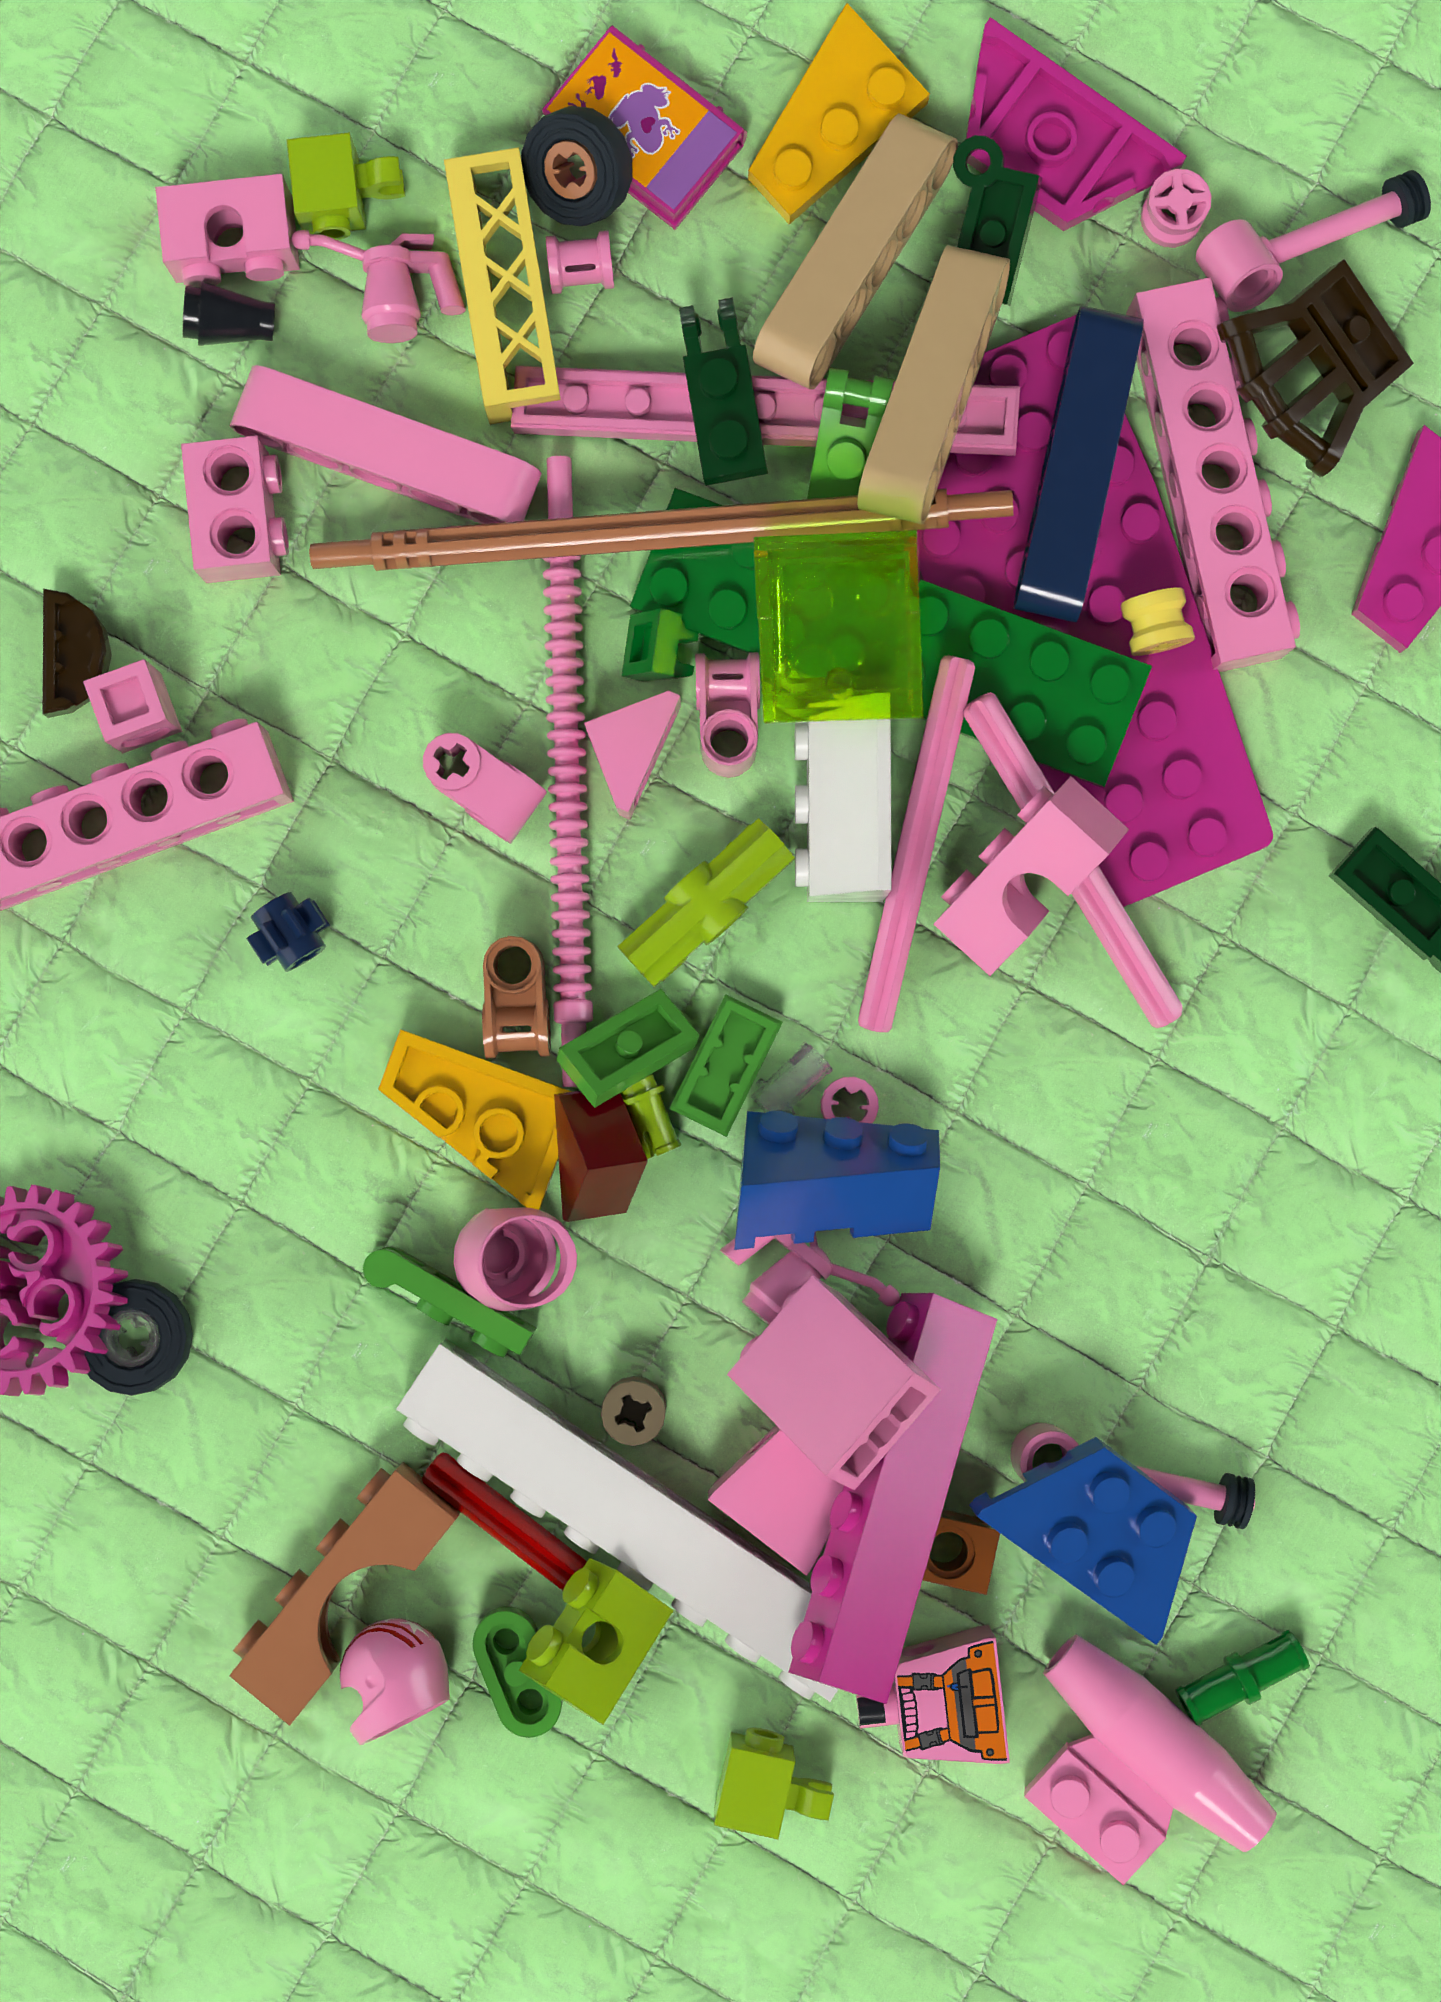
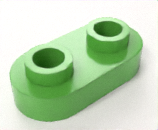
M499 1607L488 1612L479 1622L473 1636L474 1656L500 1721L505 1728L520 1737H537L548 1732L556 1724L561 1713L563 1700L518 1671L527 1658L526 1652L529 1642L538 1631L533 1619L526 1612L516 1607ZM504 1628L511 1629L517 1634L519 1643L512 1649H504L497 1644L495 1634ZM526 1689H534L541 1694L543 1703L538 1708L528 1709L521 1704L519 1694Z

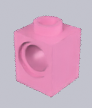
M145 659L83 681L104 741L120 752L126 753L182 732L161 672Z

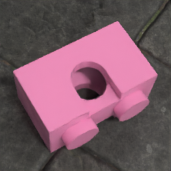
M282 174L155 187L163 263L176 283L183 282L186 286L201 288L203 281L216 286L221 283V274L245 271L246 277L250 280L272 281L281 278L284 275V271L300 270L298 249L293 246L291 241L293 233L296 232L293 197ZM227 229H243V237L237 244L230 247L217 245L219 236Z

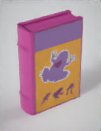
M613 25L542 109V114L547 115L568 106L592 108L611 119L624 135L632 156V182L628 193L674 230L677 229L743 148L747 138V131L723 113L722 107H716L648 54L642 44L637 45Z

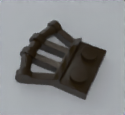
M1345 259L1329 267L1284 305L1241 315L1227 320L1216 327L1221 343L1228 342L1240 381V385L1236 390L1246 403L1252 400L1266 421L1261 426L1270 439L1279 438L1307 459L1306 467L1319 477L1328 474L1341 459L1364 407L1414 364ZM1288 325L1297 339L1263 367L1253 334ZM1308 355L1321 376L1289 404H1286L1274 384ZM1333 392L1339 402L1321 438L1301 423L1300 420Z

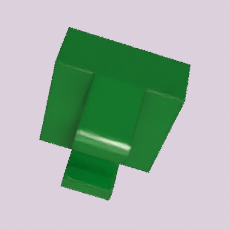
M659 608L631 614L621 676L642 682L692 676L694 666L683 664L676 658L678 643L698 642L699 633L685 628V622L682 621L683 614Z

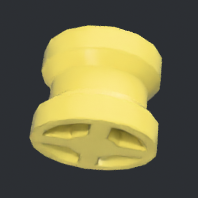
M1167 588L1152 591L1121 603L1122 616L1130 621L1134 635L1129 641V646L1133 656L1164 652L1195 640L1193 627L1184 622L1182 608L1186 603L1183 588Z

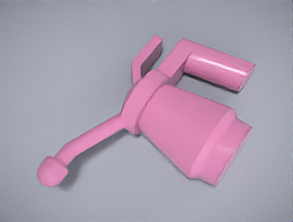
M298 230L291 237L292 244L297 249L309 250L310 246H323L362 261L363 271L367 273L361 316L367 325L368 337L373 341L401 343L415 338L418 334L417 322L421 317L409 273L430 274L441 313L453 316L460 315L466 311L449 255L439 251L408 250H432L434 234L402 233L391 244L374 246L368 250L360 249L326 235L309 234V230Z
M816 1231L814 1242H809L810 1247L805 1243L794 1244L791 1234L755 1237L754 1248L734 1250V1238L720 1249L725 1256L738 1266L773 1239H776L790 1251L750 1284V1292L742 1301L744 1305L767 1325L781 1312L783 1303L788 1295L796 1288L803 1286L811 1275L819 1280L821 1278L826 1280L829 1275H833L869 1287L880 1295L878 1300L886 1306H895L900 1300L899 1292L892 1285L885 1286L877 1278L831 1263L827 1254L818 1247Z

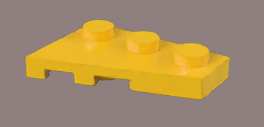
M846 3L748 170V180L789 225L870 155L894 116L900 113L912 118L929 101L930 93L848 3Z
M400 1029L378 1090L438 1138L444 1140L487 1177L493 1179L526 1208L540 1210L559 1160L554 1094L572 1091Z

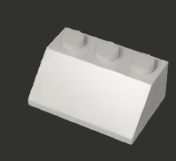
M876 693L809 704L806 722H795L794 732L795 760H807V785H795V824H807V849H795V887H807V902H883L892 890L890 693Z

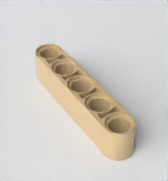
M900 113L894 116L766 319L753 350V361L755 364L810 390L815 389L819 385L947 178L958 147L956 138Z
M950 245L944 248L863 470L858 492V509L918 524H924L1003 302L1010 271V259Z

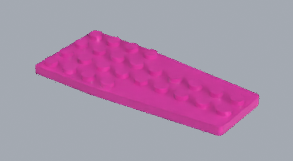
M1074 315L985 352L974 385L1020 387L1016 456L950 453L937 488H946L947 495L1012 490L1013 516L949 521V528L900 531L899 533L919 579L1152 666L1105 787L1101 788L1072 777L1129 829L1111 853L1098 865L1122 906L1126 907L1264 849L1272 842L1273 831L1218 669L1213 670L1211 661L1213 653L1157 486L1126 414L1123 419L1087 591L1077 623L1013 609L1069 343L1077 316ZM1167 588H1183L1186 597V603L1182 608L1184 622L1193 627L1195 640L1164 652L1133 656L1129 646V641L1134 635L1130 621L1123 618L1120 607L1121 603L1152 591ZM1037 763L1054 793L1070 777L1067 774Z

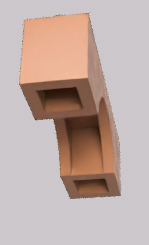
M404 1462L400 1464L392 1475L380 1468L356 1498L366 1506L350 1526L341 1518L337 1521L316 1547V1550L325 1558L310 1576L299 1569L274 1599L283 1609L270 1626L267 1627L258 1619L233 1650L242 1660L229 1676L289 1726L341 1661L332 1644L328 1630V1608L337 1584L351 1573L369 1566L393 1565L415 1571L461 1513L423 1483L422 1477Z

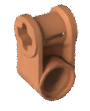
M515 936L499 938L490 945L483 961L485 1002L482 1009V1029L485 1058L496 1059L499 1052L538 1051L540 1057L550 1056L549 1002L546 999L543 954L534 943L525 938ZM512 947H520L525 950L530 956L532 964L527 978L516 984H510L503 980L497 968L498 959L501 954ZM528 1025L531 1027L529 1032L503 1031L505 1026Z

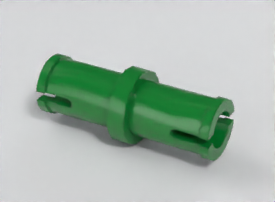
M1286 1630L1282 1632V1635L1242 1656L1237 1652L1227 1655L1223 1659L1225 1665L1183 1687L1175 1688V1692L1186 1715L1196 1725L1200 1726L1202 1722L1242 1701H1245L1248 1705L1261 1699V1691L1301 1670L1305 1671L1310 1665L1295 1635Z

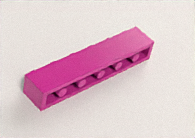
M901 1293L899 1303L894 1306L887 1321L886 1331L888 1339L941 1390L855 1490L844 1485L843 1491L834 1500L830 1512V1524L832 1527L824 1554L817 1561L812 1571V1594L805 1618L795 1630L792 1638L791 1654L793 1658L788 1673L887 1704L997 1323L996 1318L934 1293Z

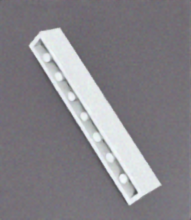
M445 1339L438 1345L396 1408L397 1411L407 1417L403 1426L408 1431L430 1445L435 1446L440 1439L461 1454L456 1461L468 1472L486 1482L494 1475L512 1487L514 1491L510 1498L516 1504L539 1518H542L547 1511L568 1526L564 1530V1534L572 1542L592 1554H596L601 1547L621 1561L617 1567L618 1571L643 1589L649 1590L653 1583L675 1597L671 1606L683 1617L701 1627L709 1620L727 1632L726 1644L744 1658L757 1663L762 1656L782 1669L778 1676L779 1679L799 1695L811 1699L816 1692L831 1702L838 1691L837 1688L788 1673L793 1658L791 1654L792 1638L799 1624L804 1621L812 1594L809 1582L448 1339Z

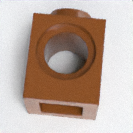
M943 1509L935 1537L944 1532L956 1533L962 1537V1550L954 1560L949 1562H938L929 1556L923 1581L987 1595L1000 1533L978 1517Z

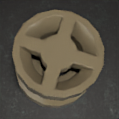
M638 1376L622 1378L611 1386L603 1400L601 1410L603 1427L611 1438L621 1444L637 1446L649 1442L658 1435L664 1425L666 1413L664 1394L657 1384L647 1378Z

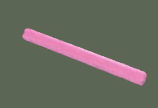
M948 655L940 660L891 873L892 890L885 900L858 1017L859 1026L870 1031L889 1032L892 1029L964 719L963 710L967 706L975 671L974 663L968 659Z
M991 692L983 694L967 704L963 710V716L1020 810L1026 806L1043 786L1054 794V791L996 695ZM1097 866L1071 894L1151 1026L1155 1028L1164 1027L1182 1015V1004L1101 869Z

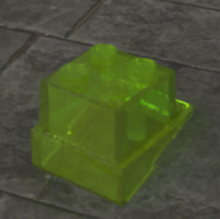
M917 530L754 537L756 603L759 622L764 724L923 719L920 557Z

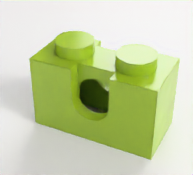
M589 1557L584 1567L577 1570L564 1587L562 1598L567 1603L566 1607L554 1626L545 1625L534 1634L527 1647V1658L518 1671L576 1710L604 1725L674 1610L618 1570ZM595 1623L596 1629L592 1641L582 1648V1638L585 1631L590 1625Z

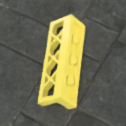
M519 147L444 159L483 403L490 425L511 421L512 408L561 400ZM510 169L513 188L497 209L477 196L474 175ZM515 205L519 225L507 217ZM480 212L490 218L484 228L482 227ZM499 226H502L522 241L523 250L507 271L487 257L486 244ZM525 266L529 286L517 278ZM490 273L500 279L494 290ZM510 287L532 302L533 312L518 333L497 318L496 305ZM535 327L539 348L527 340ZM500 334L511 341L504 352ZM520 348L542 363L545 384L509 390L506 367Z

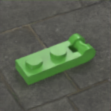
M830 367L807 499L858 495L863 470L889 401L894 379L876 375L874 376V382L849 378L848 370ZM843 404L869 408L867 419L842 415ZM865 534L811 539L830 546L862 551Z
M391 1246L378 1249L370 1253L364 1261L363 1274L372 1286L387 1288L396 1284L420 1298L415 1306L419 1311L448 1326L453 1318L476 1330L471 1338L472 1341L502 1358L506 1356L509 1350L520 1356L537 1329L509 1311H496L483 1305L468 1295L460 1283L399 1248Z

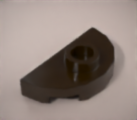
M43 588L42 714L47 718L73 713L90 702L83 681L107 673L112 654L107 631L92 609L68 593Z

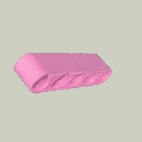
M258 365L251 368L230 423V427L244 437L258 436L265 446L481 524L524 521L542 474L533 465L509 454L274 369Z

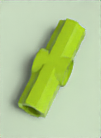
M758 818L751 825L749 824L732 842L728 843L726 848L711 862L703 861L678 882L664 897L666 903L617 946L618 949L655 988L661 981H664L687 960L686 958L703 943L706 946L726 931L749 908L746 904L795 860V857L780 838Z

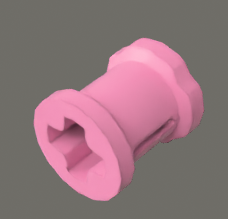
M609 230L599 231L597 238L559 242L556 236H546L552 294H561L564 287L601 283L605 289L614 288Z

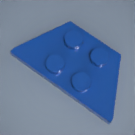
M1094 1437L1069 1450L1062 1459L1052 1463L1045 1462L1023 1473L1024 1483L992 1499L985 1492L975 1497L969 1506L978 1518L1152 1643L1157 1645L1162 1639L1197 1515L1186 1503L1100 1439Z

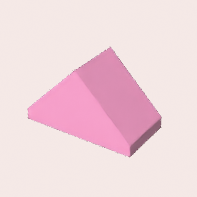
M668 690L584 723L617 812L626 819L631 820L681 708V696Z

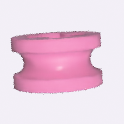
M842 1077L832 1082L824 1090L820 1101L821 1113L824 1119L835 1118L831 1105H838L839 1102L832 1099L839 1089L844 1088L849 1094L860 1090L867 1100V1105L860 1106V1109L865 1110L866 1113L858 1122H874L879 1110L878 1097L874 1088L865 1080L857 1077Z

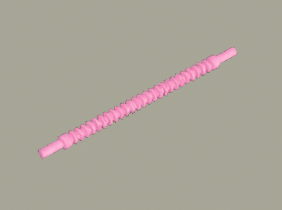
M551 456L547 458L548 519L573 517L572 459L568 456ZM581 555L543 558L545 562L550 563V568L543 571L544 579L550 581V586L543 590V594L551 599V604L543 609L546 615L551 616V622L544 625V630L552 635V639L544 644L545 649L552 652V658L545 661V666L553 671L552 676L545 680L547 686L553 687V694L546 697V702L554 707L553 712L546 716L548 722L554 723V730L547 733V738L555 743L554 748L547 751L548 757L555 759V766L548 768V774L554 776L556 780L555 784L548 787L549 793L556 795V802L549 804V810L556 812V820L551 821L549 827L557 832V837L550 840L549 844L552 848H557V856L552 857L550 863L558 868L557 875L551 876L550 880L553 884H558V892L552 894L551 899L554 902H558L559 905L558 911L552 912L551 917L559 921V929L553 930L552 936L559 938L560 941L559 947L554 948L552 953L560 957V965L554 966L553 972L559 974L561 978L560 983L553 986V990L560 993V1000L555 1001L553 1007L554 1021L561 1024L562 1046L586 1032V1023L593 1021V1003L591 1000L586 999L585 993L592 990V985L586 983L584 979L585 974L592 971V967L584 963V956L591 954V949L584 946L583 943L584 938L591 935V931L583 927V920L590 918V912L583 910V902L588 901L590 895L582 891V885L589 882V876L582 874V866L587 865L589 859L581 854V849L589 844L586 838H581V830L586 829L588 823L580 818V813L588 808L585 802H580V794L585 793L587 787L579 782L580 776L585 775L587 772L584 766L579 765V758L584 757L586 751L578 745L579 740L584 739L586 734L583 730L578 729V722L584 721L585 715L577 709L578 705L585 701V698L582 694L577 693V687L584 684V679L581 676H577L576 673L577 669L583 667L584 662L576 657V651L583 648V643L580 640H576L575 637L576 633L583 630L582 624L575 622V616L582 613V607L575 604V598L582 594V590L580 587L574 586V580L579 579L582 575L579 569L574 568V562L579 561ZM562 1068L563 1087H577Z

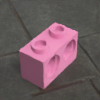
M258 436L181 444L193 568L195 572L206 583L280 576L279 556L289 554V542L285 520L283 517H275L273 494L282 493L283 489L281 468L277 455H269ZM234 467H246L249 469L248 479L241 488L234 491L221 489L222 477L229 469ZM242 528L255 530V541L247 551L239 554L227 551L228 539L235 531Z

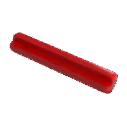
M442 1452L437 1455L424 1472L422 1481L427 1487L562 1591L570 1577L586 1564L587 1561L483 1480L464 1469L448 1453Z

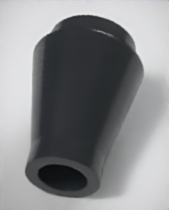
M203 281L201 288L185 287L183 338L198 339L199 346L254 340L273 341L274 302L260 301Z

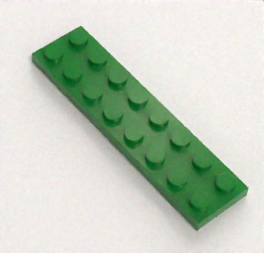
M674 488L666 510L723 505ZM811 538L651 550L630 604L633 610L640 613L659 608L683 614L682 621L685 622V628L699 633L703 637L748 654L759 652V658L856 695L890 693V708L927 721L940 660L948 655L968 659L974 663L975 671L967 704L983 694L990 692L995 694L1036 763L1104 788L1152 668L1151 665ZM964 717L960 734L978 741Z

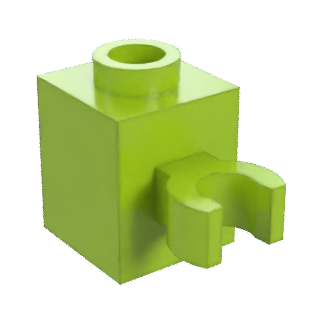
M350 132L287 139L294 214L301 229L309 230V234L326 235L336 240L347 238L350 236L351 231L366 230L363 198L372 197L388 200L406 196L402 169H400L399 158L395 156L379 157L359 164V157Z
M753 1727L747 1728L745 1735L731 1732L714 1807V1825L778 1840L785 1809L795 1811L807 1817L829 1821L834 1793L831 1792L832 1784L817 1779L792 1777L795 1766L794 1747L783 1744L784 1736L781 1734Z

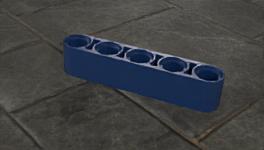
M1083 305L1079 307L1069 343L1013 609L1075 623L1079 619L1087 591L1144 323L1142 318Z

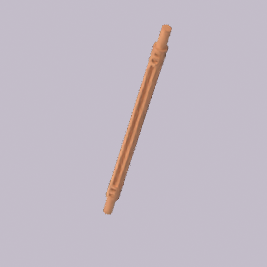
M946 488L937 489L924 524L858 509V495L373 532L371 539L310 544L309 554L313 569L373 565L376 571L939 529L949 528V521L1013 516L1012 490L947 495Z

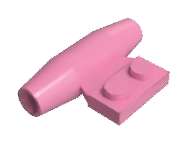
M1076 1634L1061 1646L1045 1667L1043 1674L1092 1734L1070 1743L1066 1742L1025 1787L1024 1797L1122 1885L1131 1878L1166 1839L1173 1808L1242 1852H1247L1255 1847L1273 1825L1277 1813L1225 1748L1200 1726L1196 1725L1189 1716L1145 1677Z

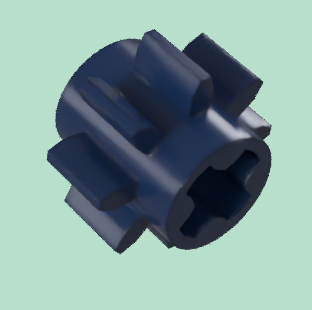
M288 892L271 900L251 916L259 931L248 936L246 939L262 964L266 963L269 966L278 960L285 972H288L308 962L326 948L318 933L330 927V924L316 902L310 898L299 904L292 892Z

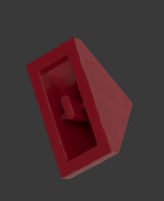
M581 1091L554 1094L563 1220L572 1222L627 1213L648 1160L621 1093L596 1108L591 1105Z

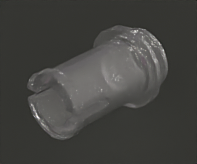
M804 1042L800 1049L767 1081L760 1078L756 1082L758 1089L751 1097L765 1113L769 1111H785L795 1115L793 1107L826 1075H829L833 1069L816 1049L808 1045L807 1042Z

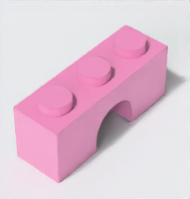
M1071 776L1054 794L1043 786L1017 814L1026 823L1025 826L1015 836L1004 828L978 856L987 864L982 872L975 877L966 869L941 896L950 906L933 925L989 976L1030 936L1049 912L1029 891L1024 874L1033 873L1044 876L1069 896L1111 853L1129 830Z

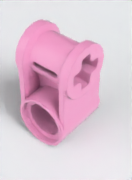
M759 652L749 653L746 659L708 660L705 653L695 654L696 710H700V750L702 760L707 768L718 776L727 778L740 776L750 769L755 761L757 752V709H760ZM727 730L735 731L742 735L747 744L742 753L730 758L719 755L711 746L714 737L720 732Z
M445 733L435 737L427 745L423 754V768L431 783L441 793L463 807L469 816L510 844L547 793L543 787L508 762L497 759L472 740L458 733ZM460 751L466 752L463 761L469 769L463 777L452 773L447 780L443 779L442 776L445 770L439 762L440 757L444 753L455 757Z

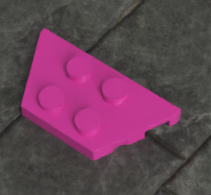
M991 17L986 22L982 34L966 139L974 135L989 137L1002 149L1005 158L1004 168L1036 174L1042 177L1034 209L1035 212L1062 231H1065L1153 186L1155 180L1164 172L1182 167L1187 156ZM977 150L969 156L967 163L983 174L990 166V156L984 150Z

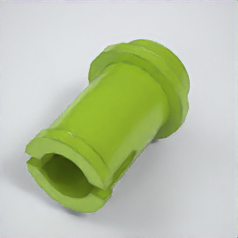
M653 1074L621 1092L647 1159L654 1157V1154L658 1156L681 1146V1142L677 1139L660 1095L665 1090L663 1084H656Z

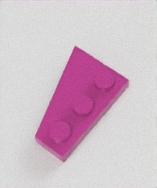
M1425 425L1417 431L1410 450L1412 454L1402 481L1397 486L1391 503V512L1381 539L1376 544L1351 615L1399 653L1409 647L1441 606V437Z

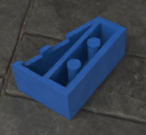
M747 1111L734 1250L754 1248L755 1237L791 1234L793 1243L799 1244L814 1242L815 1231L850 1228L852 1237L858 1238L930 1230L940 1172L939 1130L923 1129L908 1123L893 1126L863 1123L847 1117L823 1119L794 1116L785 1111H769L766 1113Z

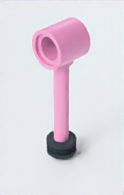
M1410 170L1402 175L1387 179L1382 186L1381 196L1271 240L1264 236L1259 237L1248 221L1243 219L1232 220L1220 225L1205 237L1197 249L1196 262L1206 277H1211L1214 289L1223 299L1229 310L1233 312L1247 311L1263 303L1278 288L1283 277V271L1279 266L1280 263L1387 220H1390L1398 228H1404L1426 219L1431 210L1429 190L1422 176L1418 172Z
M1035 1423L1025 1427L1015 1437L1011 1447L1012 1466L1017 1475L1025 1482L1022 1474L1033 1469V1456L1041 1446L1058 1444L1063 1458L1069 1450L1079 1444L1062 1429L1053 1424ZM1136 1466L1184 1503L1213 1509L1214 1519L1217 1524H1228L1229 1527L1234 1525L1238 1529H1245L1255 1508V1482L1252 1478L1235 1477L1234 1474L1225 1473L1219 1484Z

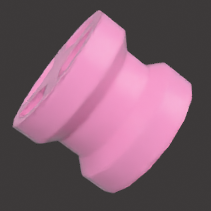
M1173 169L1164 172L1158 177L1141 209L1140 222L1144 233L1149 239L1162 247L1176 248L1187 244L1196 237L1211 208V193L1208 184L1199 174L1189 169ZM1162 209H1168L1171 213L1175 214L1176 221L1166 212L1163 213Z

